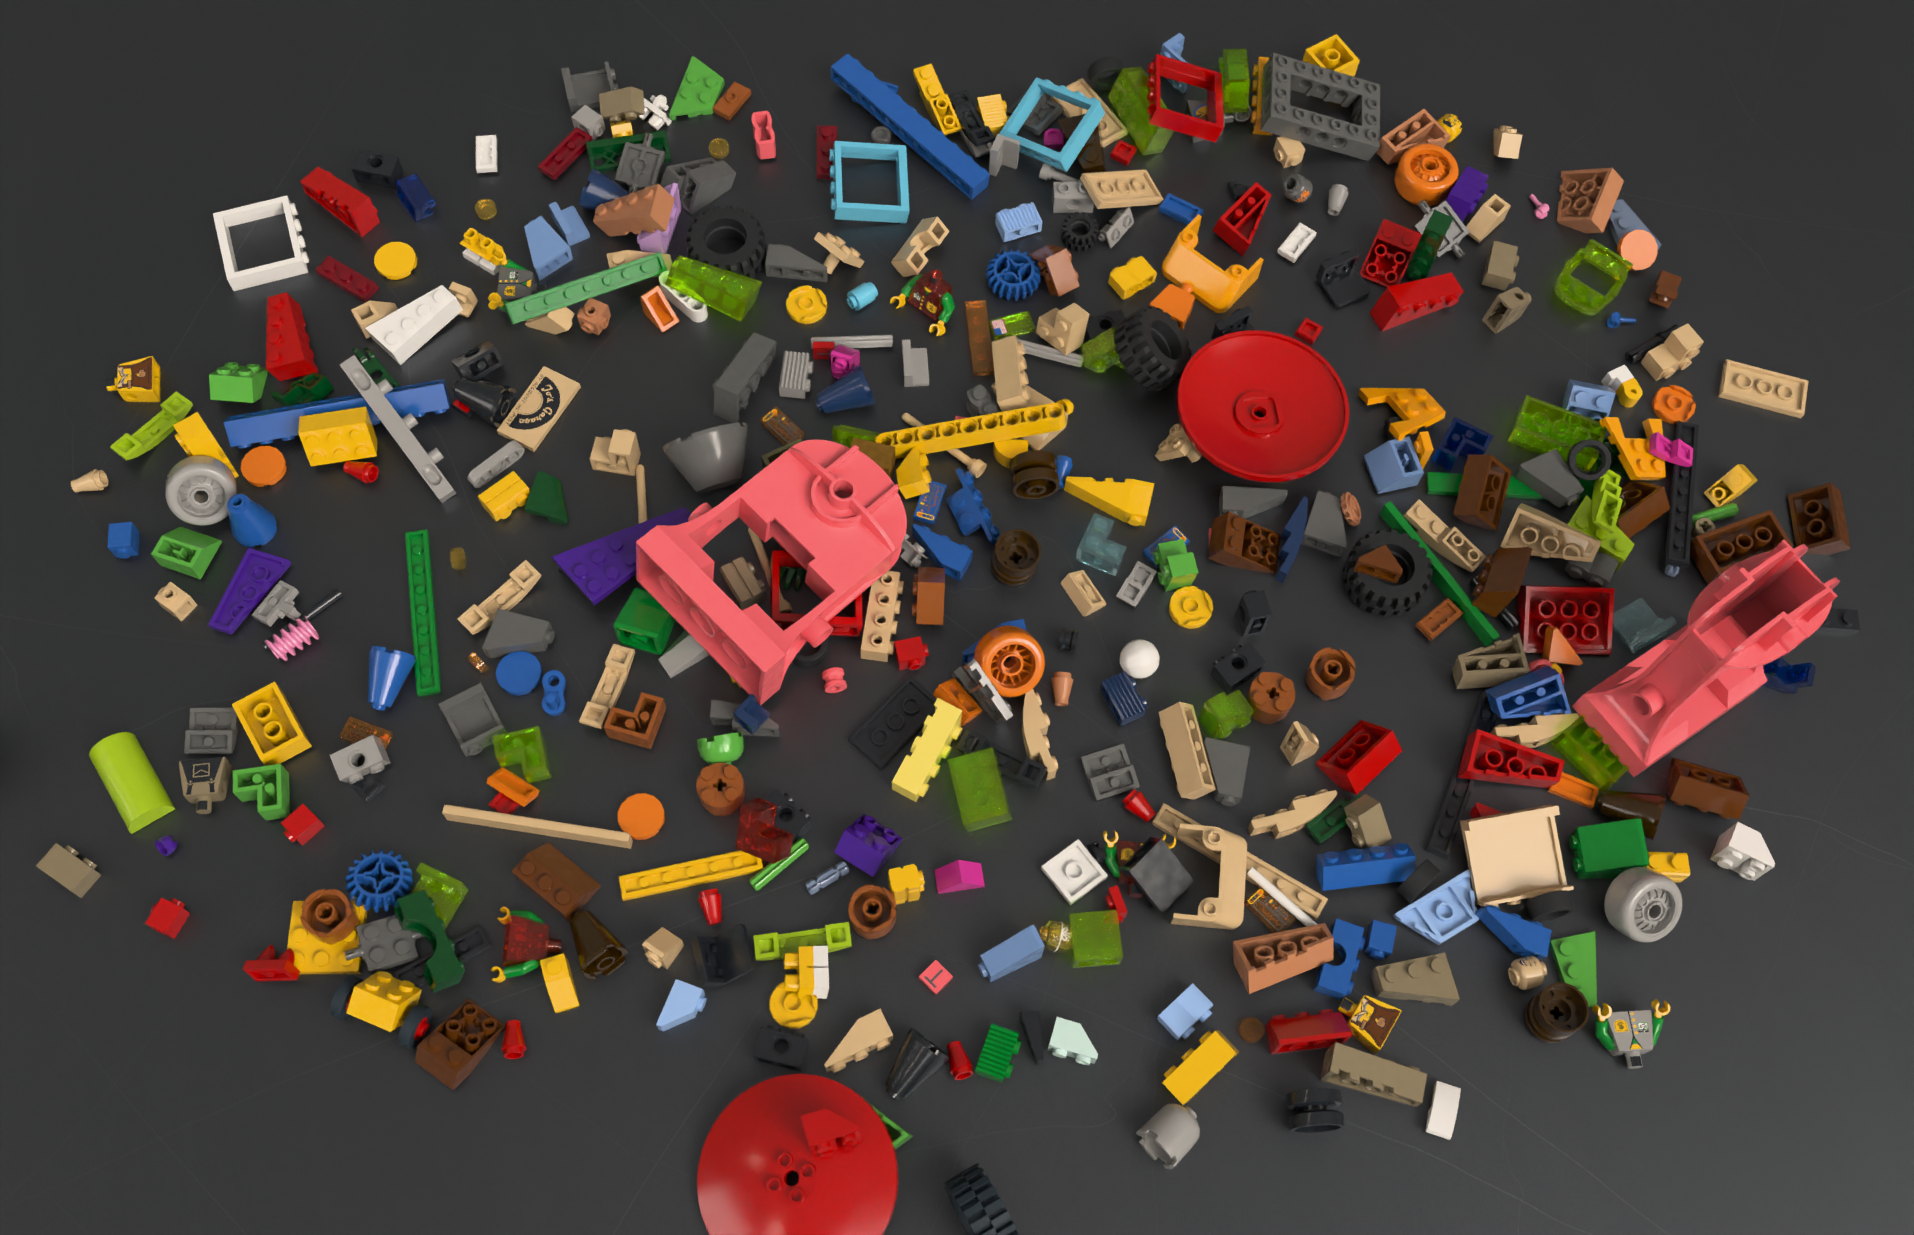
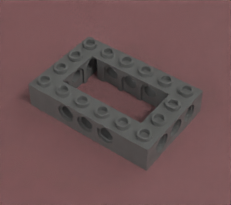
M1273 53L1263 67L1261 130L1369 161L1380 148V84ZM1294 90L1304 93L1305 96L1311 95L1321 98L1326 102L1338 103L1343 107H1349L1353 103V114L1351 115L1353 123L1291 106L1290 91Z

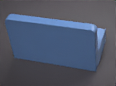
M556 202L548 204L551 216L568 246L590 238V233L574 206L560 210Z

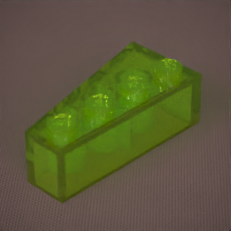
M1223 49V57H1219V72L1222 73L1224 113L1248 112L1250 76L1247 49Z
M679 255L670 267L665 285L741 322L755 303L762 281Z

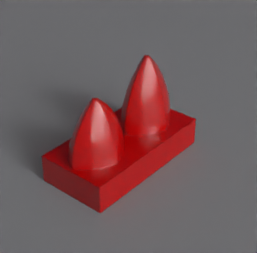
M272 944L256 960L246 961L243 970L255 981L297 980L300 971L294 966L295 956L291 948L287 949L275 960V950Z

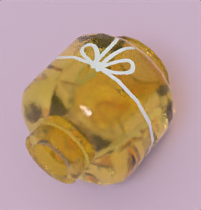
M1053 919L1049 920L1046 926L1041 927L1039 936L1046 950L1066 953L1068 949H1072L1074 946L1076 931L1073 930L1070 923Z

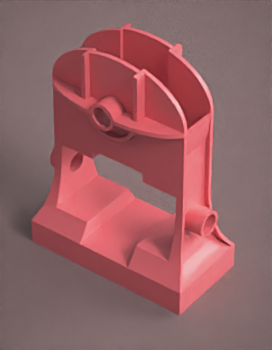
M827 440L802 441L789 448L716 507L713 508L707 502L703 503L692 512L688 522L673 526L657 525L636 541L637 581L749 695L753 694L756 696L757 703L762 705L781 688L789 665L808 641L814 648L823 643L833 631V627L828 621L889 571L897 562L907 529L905 508L898 494L899 486L893 483L879 465L860 452L859 447L856 445L849 448ZM738 517L764 543L773 537L807 571L805 583L823 600L808 614L784 631L757 604L741 610L713 582L715 562L702 548Z
M1783 540L1770 552L1757 554L1732 565L1707 585L1697 596L1689 610L1686 626L1583 694L1572 705L1633 777L1753 694L1767 682L1763 665L1792 651L1811 636L1825 621L1830 612L1832 602L1837 597L1833 589L1840 581L1835 577L1823 584L1800 558L1808 550L1805 544L1793 549Z

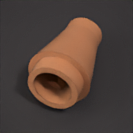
M1055 672L1053 678H1051L1056 706H1068L1073 684L1071 673Z

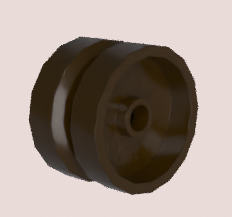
M1043 450L1026 451L1016 455L1009 462L1012 489L1015 496L1029 500L1042 499L1056 493L1060 488L1056 456Z

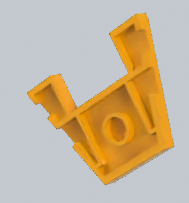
M1359 388L1358 396L1366 405L1387 402L1403 421L1390 423L1389 431L1398 441L1405 439L1407 434L1413 435L1417 433L1418 429L1423 426L1427 428L1445 418L1446 411L1425 389Z
M1605 417L1599 420L1602 428L1606 426L1611 435L1608 437L1610 443L1616 444L1620 452L1618 458L1630 480H1661L1666 477L1665 460L1649 452L1650 435L1655 432L1663 435L1661 419H1647L1642 422L1647 439L1625 438L1619 417Z

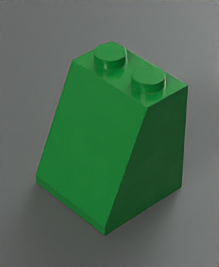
M635 588L613 626L619 644L662 656L676 620L645 588L642 590Z
M1641 818L1577 827L1569 836V846L1573 849L1574 854L1573 869L1577 871L1578 879L1616 878L1627 869L1646 867L1650 864Z

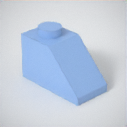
M676 979L657 1021V1028L664 1032L695 1018L698 1011H703L707 998L704 997V990Z

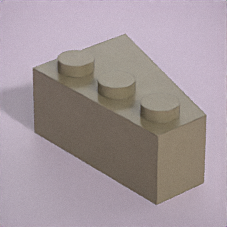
M1519 633L1513 635L1508 640H1499L1489 647H1480L1459 655L1452 668L1456 689L1495 687L1530 672Z
M1445 953L1377 966L1370 973L1376 997L1417 1000L1423 1003L1434 1002L1453 1006L1460 1000Z

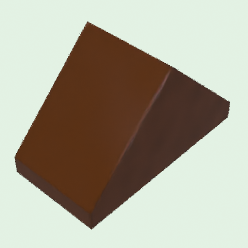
M1385 544L1360 556L1353 571L1397 583L1403 569Z

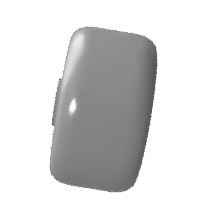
M191 456L179 461L170 470L165 484L166 501L173 514L186 523L198 526L212 525L226 518L229 515L227 502L232 496L237 494L236 480L231 470L223 462L209 456ZM205 491L207 494L199 495L196 492Z
M1633 867L1620 873L1610 884L1605 895L1604 911L1609 923L1625 936L1637 942H1654L1665 937L1677 924L1682 912V895L1677 885L1665 875L1648 867Z

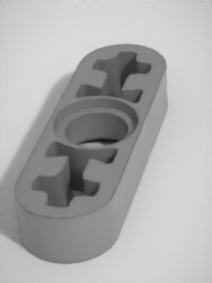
M515 440L509 442L474 468L467 477L468 481L475 488L483 487L519 460L524 454V448Z

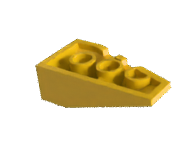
M1066 476L1064 491L1133 526H1145L1154 483L1135 479H1125V482H1114L1113 478H1106L1105 481L1100 482L1092 477Z

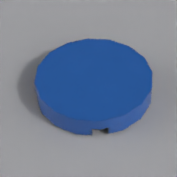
M524 651L511 652L504 656L496 669V679L500 687L508 694L517 696L532 692V689L540 684L543 675L542 666L538 659L531 653Z

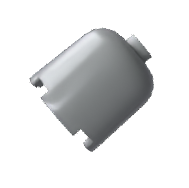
M1174 1103L1165 1105L1136 1132L1137 1135L1142 1137L1139 1141L1140 1145L1153 1160L1160 1158L1165 1162L1164 1167L1166 1169H1173L1200 1137V1127L1196 1120L1197 1115L1189 1107H1183Z

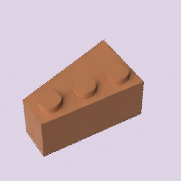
M1423 109L1384 135L1380 140V148L1376 153L1389 165L1399 162L1402 155L1415 145L1434 144L1444 148L1450 135Z

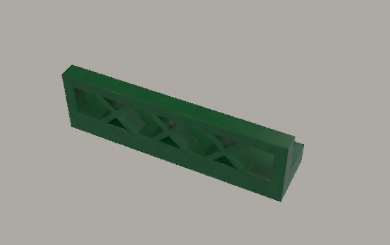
M666 130L650 132L654 136L651 147L656 150L666 151L663 163L672 162ZM645 133L586 142L591 171L593 169L601 172L618 170L619 163L614 160L622 156L625 143L643 144ZM603 159L606 161L604 165L595 166L594 160Z

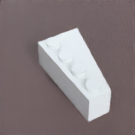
M441 285L365 329L371 338L401 365L463 309L457 298Z

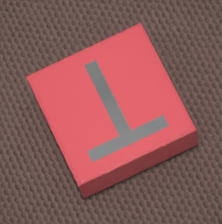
M935 960L919 976V979L937 995L953 979V976Z

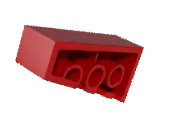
M1452 272L1386 288L1370 311V314L1382 332L1445 307H1451L1459 301V297L1464 291Z
M287 292L267 297L266 370L279 381L318 372V368L313 360L315 357L309 345V335L305 330L306 325L301 306Z

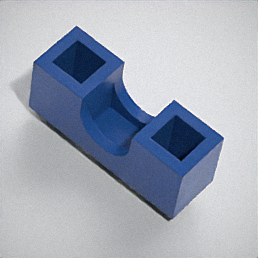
M1336 919L1330 929L1333 936V949L1339 953L1341 965L1332 966L1324 963L1319 969L1313 991L1338 1000H1342L1346 994L1350 995L1354 981L1350 980L1352 972L1356 973L1360 959L1356 958L1358 950L1363 949L1366 939L1365 936H1362L1363 927L1340 919Z

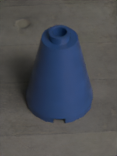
M593 169L587 178L589 182L586 187H583L579 205L586 209L596 210L600 204L629 195L630 193L601 171Z
M860 365L853 367L817 393L818 398L815 399L819 411L823 410L826 414L876 404Z

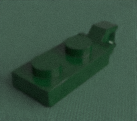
M1357 795L1350 801L1346 797L1344 799L1341 798L1305 825V829L1318 845L1347 825L1344 808L1360 798V795Z

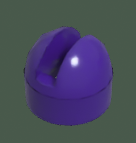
M165 835L155 841V846L162 855L168 856L176 850L177 841L173 842L171 840L173 836Z

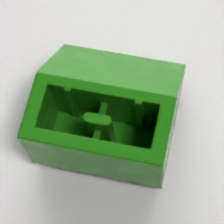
M227 362L224 366L217 368V370L209 374L210 399L254 403L262 397L268 371L266 368L260 367L259 364L239 366L237 362Z
M179 527L162 535L151 555L160 566L201 580L222 541L184 527Z

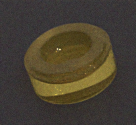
M722 138L713 139L709 143L711 156L718 159L726 157L729 154L728 142Z
M481 199L475 205L477 216L481 219H491L497 213L496 205L491 199Z
M452 548L450 552L452 567L455 570L465 569L466 558L463 548Z

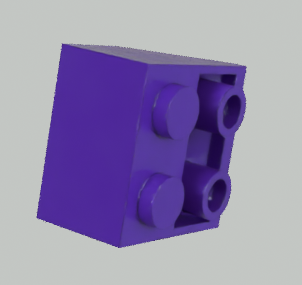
M863 814L844 830L834 853L874 877L886 865L903 838L898 836L894 830L879 824L875 818Z

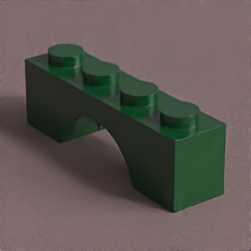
M1437 210L1433 211L1406 271V277L1413 281L1427 277L1453 221V217Z
M422 890L398 898L393 910L402 929L422 934L432 946L433 956L426 962L422 972L431 992L434 993L460 983L465 972L464 964L461 959H457L454 953V943L451 938H447L444 932V922L441 917L438 918L436 915L432 897H428L426 891Z

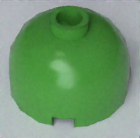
M742 732L696 740L699 754L708 764L727 763L731 765V762L740 758L744 750Z

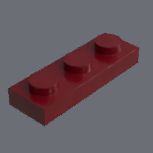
M817 126V179H833L830 178V165H833V161H829L830 149L834 147V141H837V126Z
M576 127L538 165L539 171L555 181L587 148L586 142L593 141L592 136Z
M329 255L315 269L317 275L365 303L379 289L375 282Z

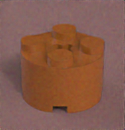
M1332 648L1319 650L1306 670L1305 680L1309 689L1322 700L1335 699L1342 696L1354 679L1355 662L1344 650Z
M1275 672L1260 673L1253 680L1245 698V705L1251 716L1263 724H1274L1284 719L1295 700L1293 681Z
M715 763L701 770L696 783L701 805L709 813L716 816H727L734 813L745 799L744 782L738 769L734 765L727 763Z
M865 885L857 889L853 893L848 906L851 927L865 939H876L889 933L896 922V901L891 892L884 887ZM872 909V911H876L877 913L874 915L872 913L868 914V910Z
M336 889L317 890L310 894L302 905L301 923L303 927L313 937L323 943L332 945L344 940L353 932L359 922L354 904L341 891Z

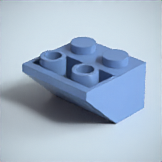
M1569 379L1563 398L1561 425L1604 433L1605 427L1602 428L1599 420L1609 417L1616 393L1611 387Z
M1409 436L1401 441L1397 439L1389 440L1363 457L1377 494L1416 486L1424 474Z

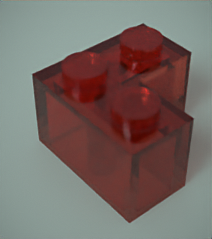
M757 797L741 805L735 849L773 864L790 856L793 834L774 827L776 804Z

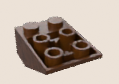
M1228 511L1213 519L1208 558L1229 567L1275 574L1281 535Z
M468 998L418 1045L415 1062L454 1090L470 1075L506 1029V1025Z

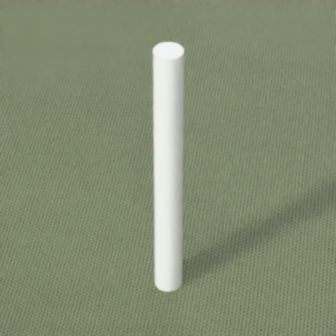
M1253 867L1249 869L1246 874L1306 927L1317 925L1314 920Z

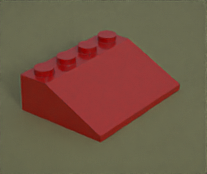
M1521 585L1517 594L1518 620L1520 621V638L1524 652L1543 653L1546 628L1552 626L1558 628L1576 654L1611 655L1615 588Z

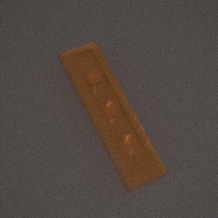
M986 300L965 301L973 376L993 375L994 362Z

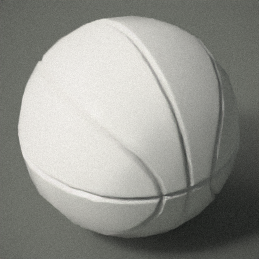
M1142 639L1132 640L1124 646L1120 653V665L1123 671L1133 678H1147L1159 666L1160 657L1158 650L1149 641Z

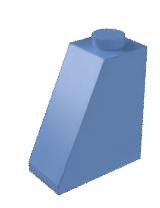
M542 216L531 220L524 226L533 266L539 281L573 260L568 244Z
M1034 924L980 955L978 968L983 977L987 976L989 981L992 982L1042 957L1045 945Z

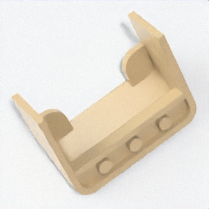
M1180 823L1176 836L1202 838L1203 844L1207 849L1221 852L1218 898L1209 897L1203 899L1198 906V915L1174 913L1170 924L1227 930L1238 928L1243 921L1247 860V843L1245 839L1219 827Z

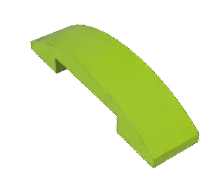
M176 391L160 404L162 411L132 436L128 433L124 434L110 448L126 461L146 453L175 430L173 425L186 417L193 406L192 402Z
M849 922L825 925V928L785 934L775 932L754 935L756 960L784 959L785 953L797 952L798 947L828 946V953L851 947Z

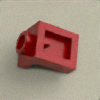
M1118 885L1108 888L1107 896L1105 897L1108 909L1113 910V912L1103 915V925L1110 923L1113 926L1123 922V918H1126L1128 912Z

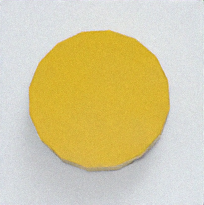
M390 242L378 249L374 256V264L380 275L390 280H399L408 277L413 268H416L417 257L413 248L408 244Z
M808 285L799 286L792 290L786 299L787 313L791 319L798 323H815L826 314V296L818 288L815 289Z
M1184 586L1177 589L1171 597L1168 606L1169 614L1173 621L1181 627L1188 629L1199 628L1210 620L1213 602L1209 594L1204 590L1202 591L1195 586Z
M784 982L775 988L769 1000L773 1019L780 1026L788 1029H800L808 1025L814 1019L818 1009L816 995L797 997V992L784 991Z

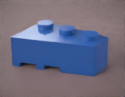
M1550 666L1485 690L1491 710L1502 719L1530 717V715L1538 714L1543 716L1553 713L1572 714L1560 673Z

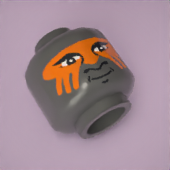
M1301 174L1290 175L1283 184L1284 195L1296 203H1303L1308 200L1313 190L1311 181Z

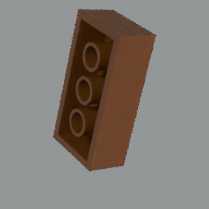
M1768 510L1696 536L1690 545V556L1707 584H1710L1737 562L1740 563L1757 554L1770 552L1783 540L1791 547H1793V544L1773 512Z

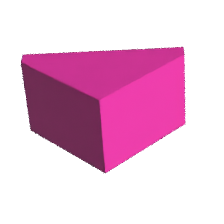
M957 860L934 870L938 894L985 887L981 863Z

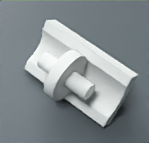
M662 94L657 97L653 95L650 98L653 104L644 98L645 114L638 117L645 120L649 113L653 114L648 123L657 131L664 123L669 126L672 120L662 111V109L667 111L669 108L666 105L667 98Z

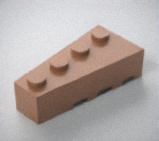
M658 183L600 204L595 210L593 222L609 237L627 235L629 232L640 234L644 230L648 233L655 232V229L663 232L667 230L674 198Z
M1322 923L1233 941L1234 965L1248 993L1251 994L1324 963L1333 961V936L1326 924Z

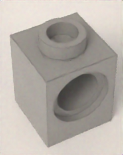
M586 105L571 117L574 129L578 127L591 135L593 140L601 136L605 130L603 117Z

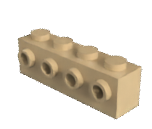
M1016 335L993 341L992 351L996 395L1001 411L1028 407L1030 393L1026 387L1029 381L1024 371L1027 369V364L1023 357L1026 354L1023 342L1019 343Z
M887 571L871 585L861 644V659L888 662L889 654L893 655L894 641H891L892 634H896L898 621H894L895 614L900 613L901 601H897L898 594L903 593L904 581H900V572Z
M1178 702L1158 712L1160 726L1164 732L1166 748L1170 754L1171 767L1175 773L1177 790L1180 796L1195 800L1215 791V783L1193 705Z

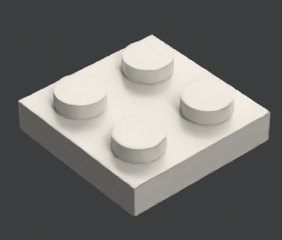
M1079 839L1041 867L1042 871L1070 905L1108 877Z

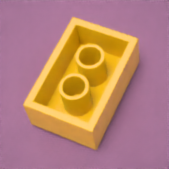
M367 407L300 416L298 433L310 466L377 456V437Z
M276 682L232 704L260 760L265 766L281 764L312 747L286 696Z

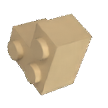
M1076 303L1062 310L1054 308L1039 317L1036 334L1061 353L1067 355L1083 345L1089 313Z
M1687 323L1672 331L1663 344L1648 351L1640 363L1655 381L1663 377L1667 379L1676 370H1684L1692 363L1691 359L1700 352L1699 348L1704 341Z
M614 429L612 438L596 437L590 456L592 469L635 476L636 466L641 455L636 433L627 429Z

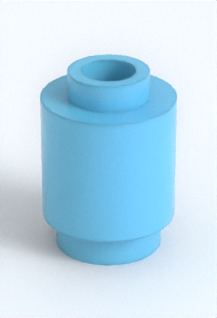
M864 282L847 293V303L852 309L860 310L875 300V297L878 296V291L873 283Z

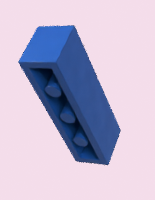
M1408 843L1316 854V879L1322 891L1405 881L1415 871L1416 855Z

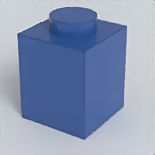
M132 522L109 524L107 548L118 558L124 559L139 555L140 531Z
M1373 920L1368 925L1363 953L1370 954L1369 957L1376 960L1387 959L1392 954L1397 926Z

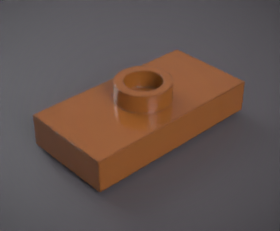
M734 82L714 105L713 112L730 121L751 96V90Z
M1447 597L1418 621L1415 626L1432 641L1460 618L1463 612Z

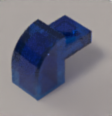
M1780 657L1763 665L1764 674L1767 678V682L1763 685L1781 693H1797L1798 688L1812 686L1816 666L1811 662L1790 665Z

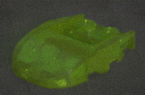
M1591 239L1585 249L1581 248L1577 251L1575 256L1564 265L1555 284V295L1562 302L1583 314L1597 315L1620 292L1633 263ZM1582 259L1617 279L1606 296L1571 276Z

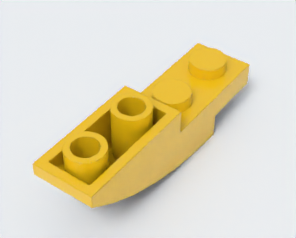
M932 63L913 69V75L920 89V97L938 130L942 131L944 135L962 130L947 94H944Z

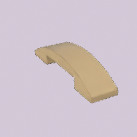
M527 560L509 574L511 578L479 606L474 604L457 618L472 635L492 625L498 608L510 611L537 583L541 574Z
M613 644L605 661L606 668L591 701H588L579 723L599 729L603 728L611 707H615L625 685L634 658V649Z

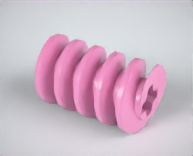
M305 616V622L299 618L296 619L297 627L291 623L288 624L290 632L281 629V638L273 634V643L267 639L265 640V643L278 660L281 658L287 661V652L295 656V647L304 650L302 642L311 645V636L316 640L319 639L318 633Z

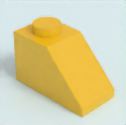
M565 954L540 960L545 984L555 1013L580 1006L569 961Z

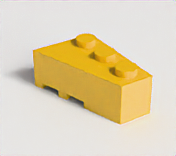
M198 412L173 425L178 432L174 436L188 457L199 455L213 457L223 462L231 470L235 478L239 476Z
M1219 1030L1213 1033L1210 1031L1205 1033L1199 1039L1201 1045L1195 1051L1193 1048H1190L1181 1057L1184 1062L1178 1068L1173 1065L1164 1074L1166 1079L1162 1083L1182 1105L1186 1104L1239 1053Z

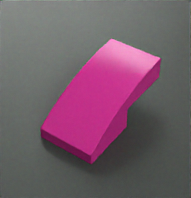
M1659 432L1650 435L1649 452L1673 464L1685 467L1692 466L1693 448L1680 439L1670 441Z

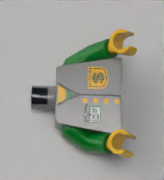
M1657 999L1653 1000L1651 1006L1655 1013H1651V1010L1612 1012L1611 1007L1606 1003L1602 1004L1603 1010L1601 1011L1599 1006L1593 1005L1592 1011L1597 1015L1595 1018V1035L1598 1040L1610 1051L1612 1056L1625 1055L1628 1069L1643 1067L1640 1054L1651 1051L1656 1045L1664 1021L1663 1015L1670 1012L1669 1003L1664 1001L1663 1007L1658 1009L1659 1001Z

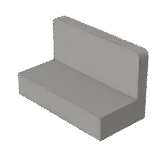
M997 134L990 149V175L997 176L1001 165L1017 169L1020 141Z
M910 339L902 340L904 387L928 386L927 349L911 348Z

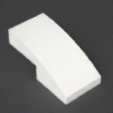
M1436 1081L1433 1088L1432 1104L1427 1116L1426 1132L1449 1140L1451 1139L1461 1088Z

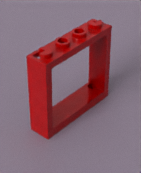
M1156 54L1152 63H1149L1147 66V73H1149L1147 87H1149L1147 100L1149 101L1147 108L1149 124L1216 143L1224 129L1222 73ZM1160 76L1207 89L1208 121L1161 108Z
M786 550L772 551L770 559V618L784 631L806 614L779 613V566L803 567ZM862 593L853 600L854 617L834 616L828 621L833 627L830 635L859 637L863 626Z

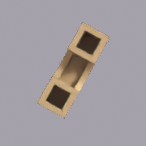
M938 216L922 219L891 261L902 277L918 275L928 262L924 255L925 252L934 246H939L949 233V230Z

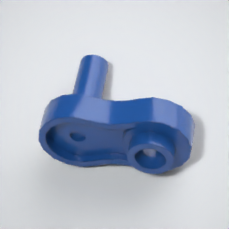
M551 670L545 673L542 680L544 687L542 708L548 715L558 716L566 708L564 698L566 678L560 671ZM553 680H559L557 686H551Z

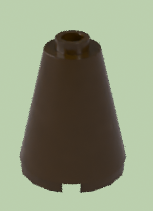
M1606 790L1605 794L1600 793L1597 806L1601 807V813L1615 821L1641 818L1644 837L1653 840L1667 796L1662 794Z
M579 911L573 915L570 927L581 971L587 979H597L595 975L601 973L605 977L624 964L626 961L624 956L625 954L628 955L626 947L590 911Z

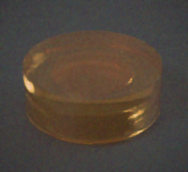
M474 652L467 657L481 673H485L489 669Z
M1254 1017L1244 1019L1239 1026V1035L1247 1043L1258 1042L1264 1034L1262 1022Z

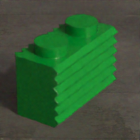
M991 1023L975 1074L999 1083H1003L1004 1077L1010 1078L1014 1064L1010 1063L1012 1054H1018L1022 1042L1018 1040L1019 1032Z

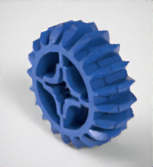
M1010 248L1009 252L1006 253L1002 250L1001 255L996 253L994 259H990L989 265L986 267V280L989 288H992L993 294L999 293L1000 298L1006 296L1007 301L1010 297L1017 301L1018 297L1025 299L1026 295L1031 296L1033 291H1036L1041 280V270L1038 266V261H1034L1032 256L1028 257L1027 251L1020 253L1018 249L1016 252H1013Z
M383 849L380 850L379 854H375L371 850L368 857L362 853L361 861L354 859V867L348 868L349 875L345 877L347 883L346 891L350 893V899L352 901L356 900L355 902L358 907L364 905L366 911L374 907L376 913L381 907H384L386 912L389 910V905L394 907L398 898L404 897L405 894H410V886L413 884V878H411L412 870L409 868L407 860L403 861L400 854L394 857L392 850L385 854ZM385 868L393 870L397 875H394L393 872H387ZM380 874H381V876H382V878H381L382 881L379 882V886L377 887V880L380 879ZM361 887H365V889H371L372 891H374V894L363 890Z

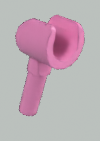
M1531 194L1529 198L1537 207L1534 213L1538 219H1543L1548 215L1549 205L1546 203L1541 204Z

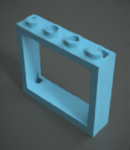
M1036 77L999 134L1020 141V153L1067 172L1105 112L1098 99L1093 97L1090 99L1081 92H1073L1063 85L1057 86L1048 79L1042 80ZM1043 93L1088 110L1060 153L1016 135Z
M834 141V147L830 149L829 161H833V165H830V178H833V182L830 184V194H834V199L831 198V210H834V219L907 223L909 192L906 145ZM841 157L896 161L898 206L843 202Z

